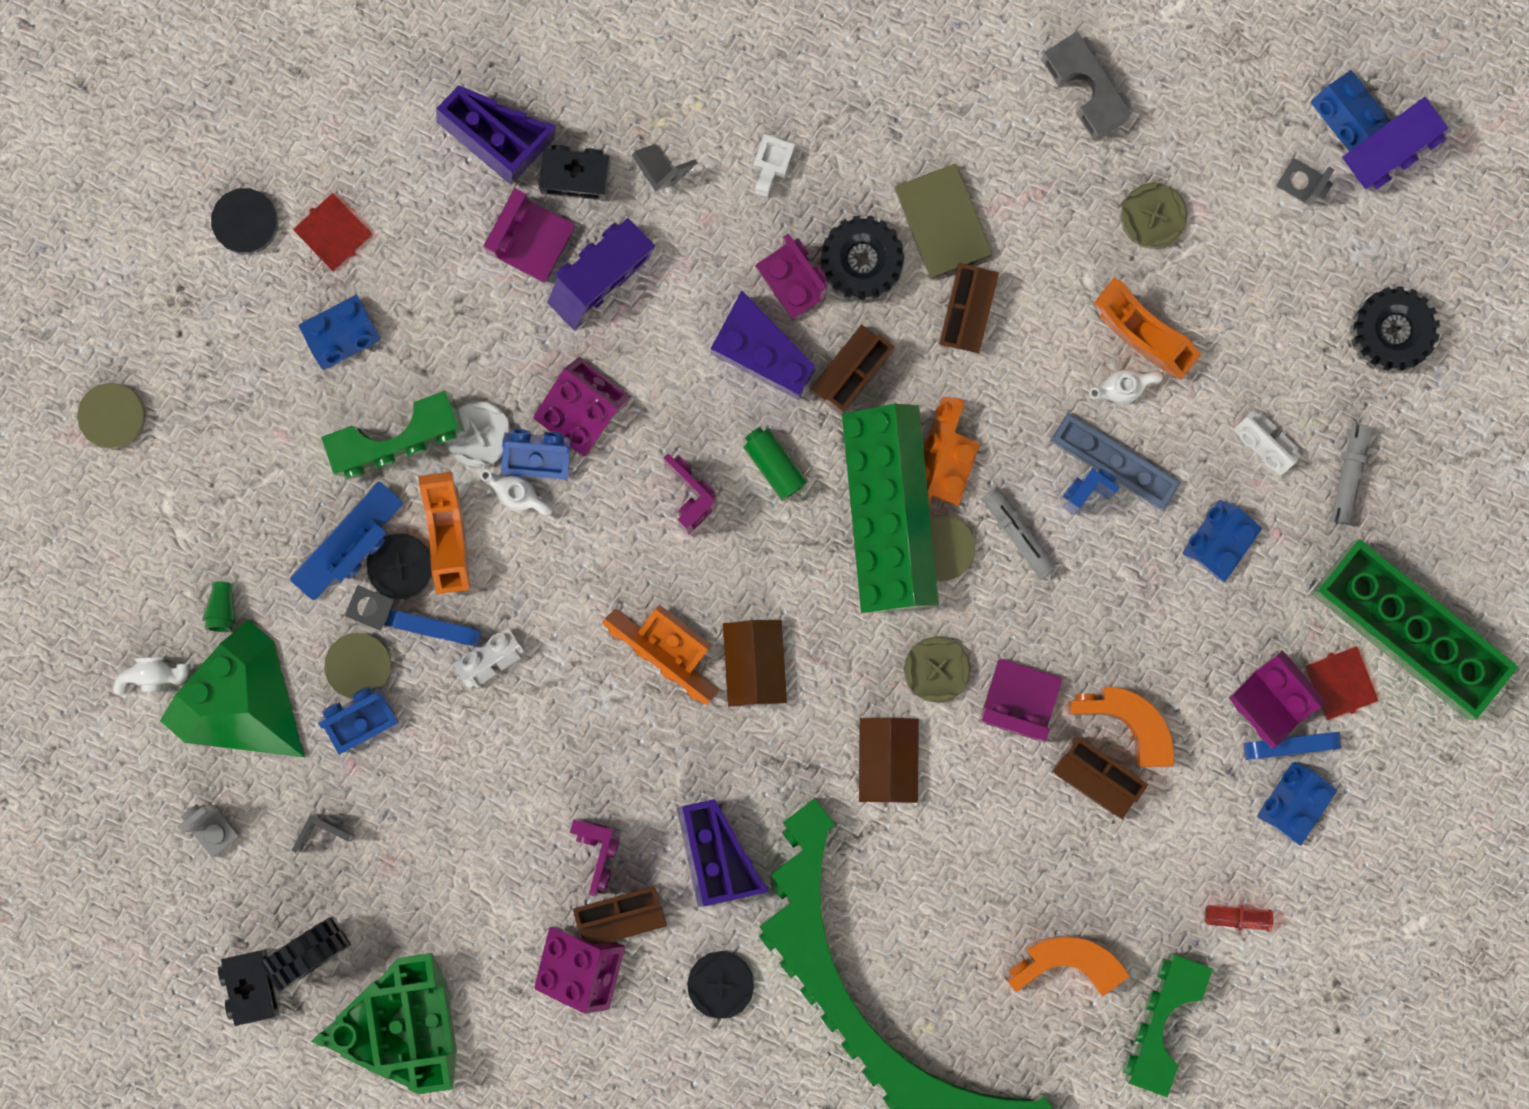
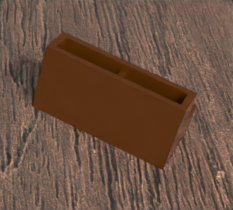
M958 263L938 344L980 353L999 272Z
M861 324L811 386L810 392L842 417V414L849 409L893 354L895 346L880 334L876 336Z
M746 620L723 623L728 707L787 703L782 620Z
M892 717L860 718L859 802L918 803L919 719Z
M1080 737L1073 738L1051 771L1119 819L1125 817L1133 803L1139 800L1149 785Z
M656 885L573 908L578 930L580 929L582 939L592 944L609 943L667 926Z

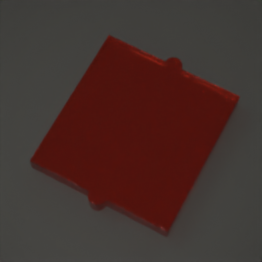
M334 193L330 194L318 207L311 208L309 210L310 214L293 229L333 272L350 256H356V250L372 236V233Z
M1357 646L1337 654L1328 653L1326 658L1305 666L1312 685L1326 700L1321 707L1326 720L1348 712L1354 714L1356 709L1379 701Z

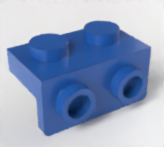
M1352 70L1329 84L1311 100L1313 107L1349 152L1391 121Z
M357 294L299 324V328L311 353L323 370L338 364L340 361L381 340Z
M512 429L510 433L504 432L501 474L568 480L571 438L564 437V434L559 432H545L544 435H533L529 430Z
M1092 468L1082 480L1077 477L1062 496L1067 500L1062 508L1074 515L1082 507L1093 490L1109 500L1119 490V487L1114 484L1116 478L1104 469L1100 468L1097 472Z
M1219 500L1209 510L1206 519L1197 532L1191 536L1182 554L1199 563L1216 579L1226 582L1262 530V527L1238 506Z
M367 686L352 695L353 701L343 706L340 702H337L322 711L324 716L320 718L318 724L321 729H325L339 755L399 723L380 686L371 690L370 686Z
M1293 762L1282 775L1280 782L1265 801L1257 817L1273 826L1292 842L1301 846L1338 790L1314 771Z

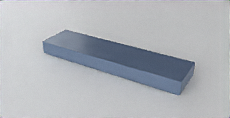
M1069 412L1049 441L1096 471L1101 468L1109 472L1116 478L1115 482L1161 511L1165 510L1181 484L1176 478Z

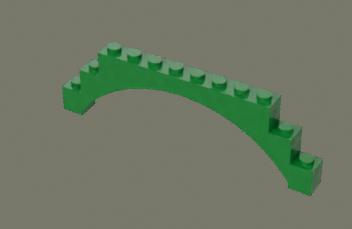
M815 798L782 822L786 829L781 833L793 848L799 844L802 850L771 873L775 879L770 883L772 888L782 900L788 896L791 901L759 925L763 932L758 936L770 952L776 948L784 959L779 964L788 976L793 978L797 975L804 985L799 990L811 1006L817 1002L825 1013L820 1017L830 1031L833 1033L835 1030H839L845 1038L841 1045L853 1060L859 1057L865 1064L866 1068L862 1070V1073L872 1086L881 1085L887 1093L882 1098L890 1109H1053L1041 1093L1035 1098H1010L979 1093L951 1084L926 1072L906 1059L874 1030L861 1015L845 990L834 966L825 937L821 914V867L828 830L835 826V824Z

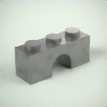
M1077 31L1046 50L1041 61L1058 87L1071 80H1081L1089 85L1092 90V99L1080 107L1077 116L1095 142L1127 122L1132 114L1130 112L1132 106L1127 96L1123 92L1118 93L1111 83L1114 81V78L1107 66L1104 64L1100 66L1094 57L1096 51L1091 41L1087 37L1082 38Z

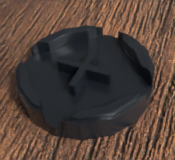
M238 188L224 194L217 201L211 214V228L216 239L227 250L240 255L259 252L274 240L278 230L277 213L273 203L263 193L251 188Z
M398 533L383 537L385 541L374 554L371 555L369 553L367 558V573L371 584L380 594L392 599L407 600L419 595L429 585L432 578L430 550L420 539L409 534Z
M726 951L710 952L698 959L691 968L687 981L688 995L695 1008L705 1016L717 1019L731 1018L742 1012L751 1001L754 990L753 973L747 963L734 953Z

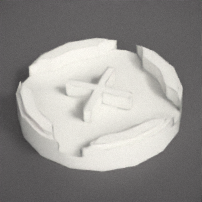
M473 401L458 408L465 431L456 434L457 440L447 443L449 451L459 462L469 467L484 468L498 462L502 458L504 432H511L507 417L498 407L488 402Z

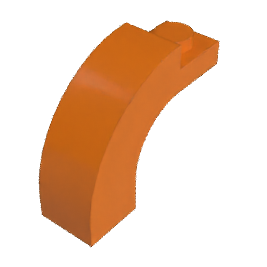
M1116 278L1112 279L1093 303L1101 312L1099 317L1124 342L1147 360L1180 380L1183 379L1202 355L1187 336L1170 328L1153 316L1140 304L1127 286Z
M444 472L419 476V488L428 525L431 572L436 594L470 590L464 522L458 488L455 487L453 473Z
M1101 687V700H1096V694H1076V701L1067 702L1068 715L1103 714L1116 717L1124 722L1132 732L1135 740L1136 767L1174 766L1173 743L1169 729L1160 713L1141 696L1122 688Z
M1053 936L1038 940L1024 948L1032 960L1027 963L1025 959H1022L1008 970L1010 976L1005 980L1012 990L1017 992L1050 968L1070 966L1080 970L1088 978L1096 991L1101 996H1104L1129 978L1130 975L1117 958L1098 944L1075 936Z

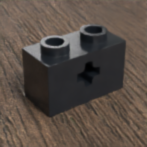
M552 145L551 149L543 148L539 180L541 194L607 201L611 166L610 156L604 155L603 150L586 148L584 153L573 152L571 147L564 145ZM576 165L580 166L581 172L577 174V178H572L569 171H573Z
M266 949L221 959L222 966L218 967V977L221 986H226L229 999L225 1000V1011L229 1020L233 1019L234 1026L274 1018L280 1015L274 984L261 965V962L268 958ZM245 979L247 984L254 985V990L249 992V996L247 992H241L240 986L245 984Z

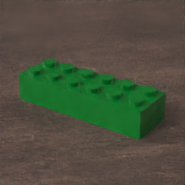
M894 403L843 413L842 422L861 613H887L937 606L939 602L919 405Z
M1361 539L1350 543L1310 593L1467 720L1478 719L1519 667Z

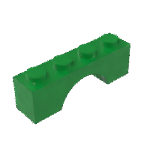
M442 391L415 401L410 423L395 438L375 441L369 438L360 428L351 425L322 436L321 439L333 474L341 477L345 476L346 480L364 475V469L375 464L377 468L389 466L396 462L395 457L407 453L408 457L427 451L426 445L438 441L439 445L453 442L458 439L456 434L464 432L465 429L452 393Z
M1170 953L1168 959H1162L1157 972V977L1161 978L1157 991L1151 990L1146 1002L1145 1009L1150 1010L1145 1023H1139L1134 1036V1041L1138 1042L1134 1055L1129 1054L1123 1067V1073L1127 1074L1126 1082L1168 1098L1179 1065L1169 1056L1163 1042L1164 1024L1171 1012L1178 1006L1187 1002L1202 1001L1213 971L1212 968Z

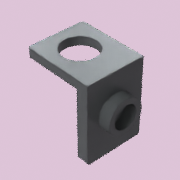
M656 144L636 150L632 154V157L655 192L676 184L698 164L696 159L672 169Z
M1293 158L1276 186L1306 205L1311 206L1317 198L1323 200L1333 185L1329 178L1334 169L1328 167L1320 174ZM1301 171L1306 174L1308 184L1304 189L1298 190L1291 186L1289 178L1293 172Z
M357 585L345 616L381 631L388 619L394 600ZM370 597L361 616L358 612V603L361 599Z
M310 814L292 851L295 853L302 852L315 825L346 841H352L355 834L343 829L344 822L329 814H326L324 818L316 814Z

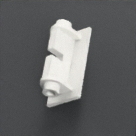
M1253 409L1233 431L1245 445L1251 447L1264 460L1270 469L1281 476L1302 456L1297 451L1299 447L1283 433L1274 439L1271 434L1277 427L1261 411L1258 413Z
M508 627L502 632L493 635L488 641L473 651L463 655L453 665L462 682L469 689L473 686L478 688L479 685L496 675L491 668L493 664L496 663L502 671L517 660H520V655L525 651Z

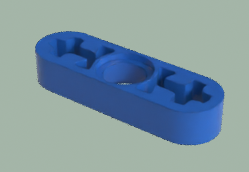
M391 609L388 619L384 623V626L473 647H478L482 631Z
M1339 731L1288 737L1274 749L1264 740L1243 743L1245 760L1340 749L1342 748Z

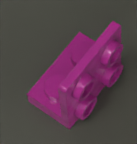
M514 188L483 247L490 256L545 283L572 235L575 226L564 218L529 201L526 193Z
M788 233L783 237L782 247L757 263L755 268L791 320L794 321L825 299L826 282L828 280L818 265L812 268L807 258L809 253L799 238L793 240Z
M578 357L563 369L533 418L550 432H559L564 434V437L571 438L570 447L580 455L586 456L613 416L627 405L632 396L581 357Z
M667 454L663 457L665 465L698 497L696 501L690 498L678 510L680 516L677 519L678 524L690 535L717 508L716 492L703 479L697 482L691 476L693 474L692 468L679 455L673 459Z
M1283 650L1257 668L1229 697L1236 710L1249 721L1259 737L1266 741L1272 749L1277 747L1298 723L1321 708L1326 702Z
M999 659L979 722L1040 742H1046L1050 728H1048L1062 679L1017 663Z
M577 818L573 819L570 833L577 835V842L595 846L598 845V841H602L589 895L597 896L600 890L605 891L608 887L612 870L606 869L608 858L616 856L620 837L615 836L616 828Z
M557 926L550 927L534 988L583 1014L609 1010L625 946L617 942L592 944Z

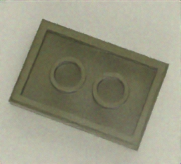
M956 163L894 187L930 280L957 270L958 263L970 265L992 256Z

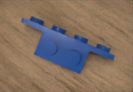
M377 482L291 575L290 581L311 600H316L335 578L339 582H342L345 578L351 579L362 566L360 561L368 553L372 555L382 546L385 541L382 537L386 534L382 527L403 505V502L382 482Z

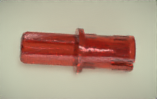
M1238 904L1237 907L1207 905L1204 912V921L1207 925L1235 927L1236 931L1246 928L1271 932L1273 927V911L1243 908L1241 904Z

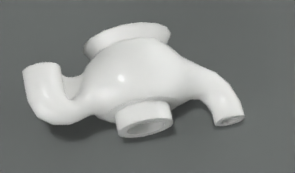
M1132 369L1120 370L1109 376L1100 387L1091 388L1089 397L1093 400H1110L1120 405L1129 404L1140 397L1147 384H1159L1163 379V374L1158 370L1147 374H1141Z
M489 470L481 471V480L494 489L499 500L508 509L524 511L534 508L542 516L548 517L552 514V506L547 502L537 499L533 485L519 476H497Z
M167 656L133 658L137 663L117 676L113 685V694L125 693L127 683L141 685L142 691H160L164 683L185 684L191 675L190 664H177V668L173 669L164 662Z

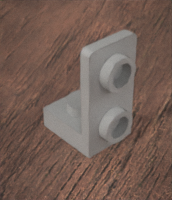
M196 804L181 816L183 822L177 826L181 832H192L212 858H215L241 837L216 805L203 804L198 806Z

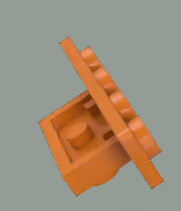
M943 397L935 410V419L930 434L924 441V460L929 504L932 497H935L951 505L959 506L981 444L955 432L965 401L959 398Z
M660 604L654 609L641 628L617 609H614L602 621V624L608 628V632L614 638L626 642L634 649L637 656L643 660L650 661L659 668L665 678L677 682L693 700L708 705L718 694L719 689L694 670L712 645Z

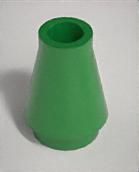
M222 581L212 583L211 594L202 618L205 622L206 630L214 632L232 631V624L236 623L232 583Z

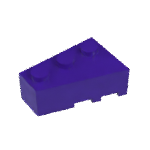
M458 85L436 108V122L506 182L512 185L543 152V148L546 149L555 139L556 125L549 122L543 123L528 117L525 112L520 110L514 111L497 104L498 101Z
M1423 97L1342 158L1366 190L1373 187L1377 191L1392 180L1389 175L1399 167L1403 171L1420 159L1417 154L1427 147L1431 151L1448 139L1445 135L1451 130L1430 101Z
M629 218L620 225L616 222L610 225L602 234L603 239L596 245L593 242L589 243L579 253V260L573 265L567 262L555 274L557 280L547 303L574 331L582 324L583 315L592 307L598 309L604 303L603 298L617 286L621 287L649 260L655 248V245Z
M741 291L710 348L711 355L799 400L814 373L815 365Z
M715 799L677 807L698 907L769 892L755 871L750 858L738 842L736 834Z

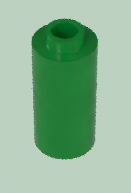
M758 427L744 438L747 443L743 446V449L781 501L795 494L809 482L770 428L763 431L761 427Z

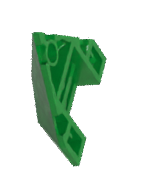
M247 620L216 647L175 694L160 720L184 743L305 758L285 679L278 661L275 642L250 620Z
M433 953L401 957L395 960L376 981L372 982L311 1042L321 1047L325 1046L341 1054V1057L386 1079H392L408 1087V1090L418 1095L453 1089L457 1048L447 983Z

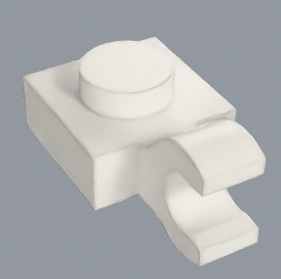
M766 134L763 135L753 164V168L762 170L755 188V194L768 198L774 176L785 178L795 144Z

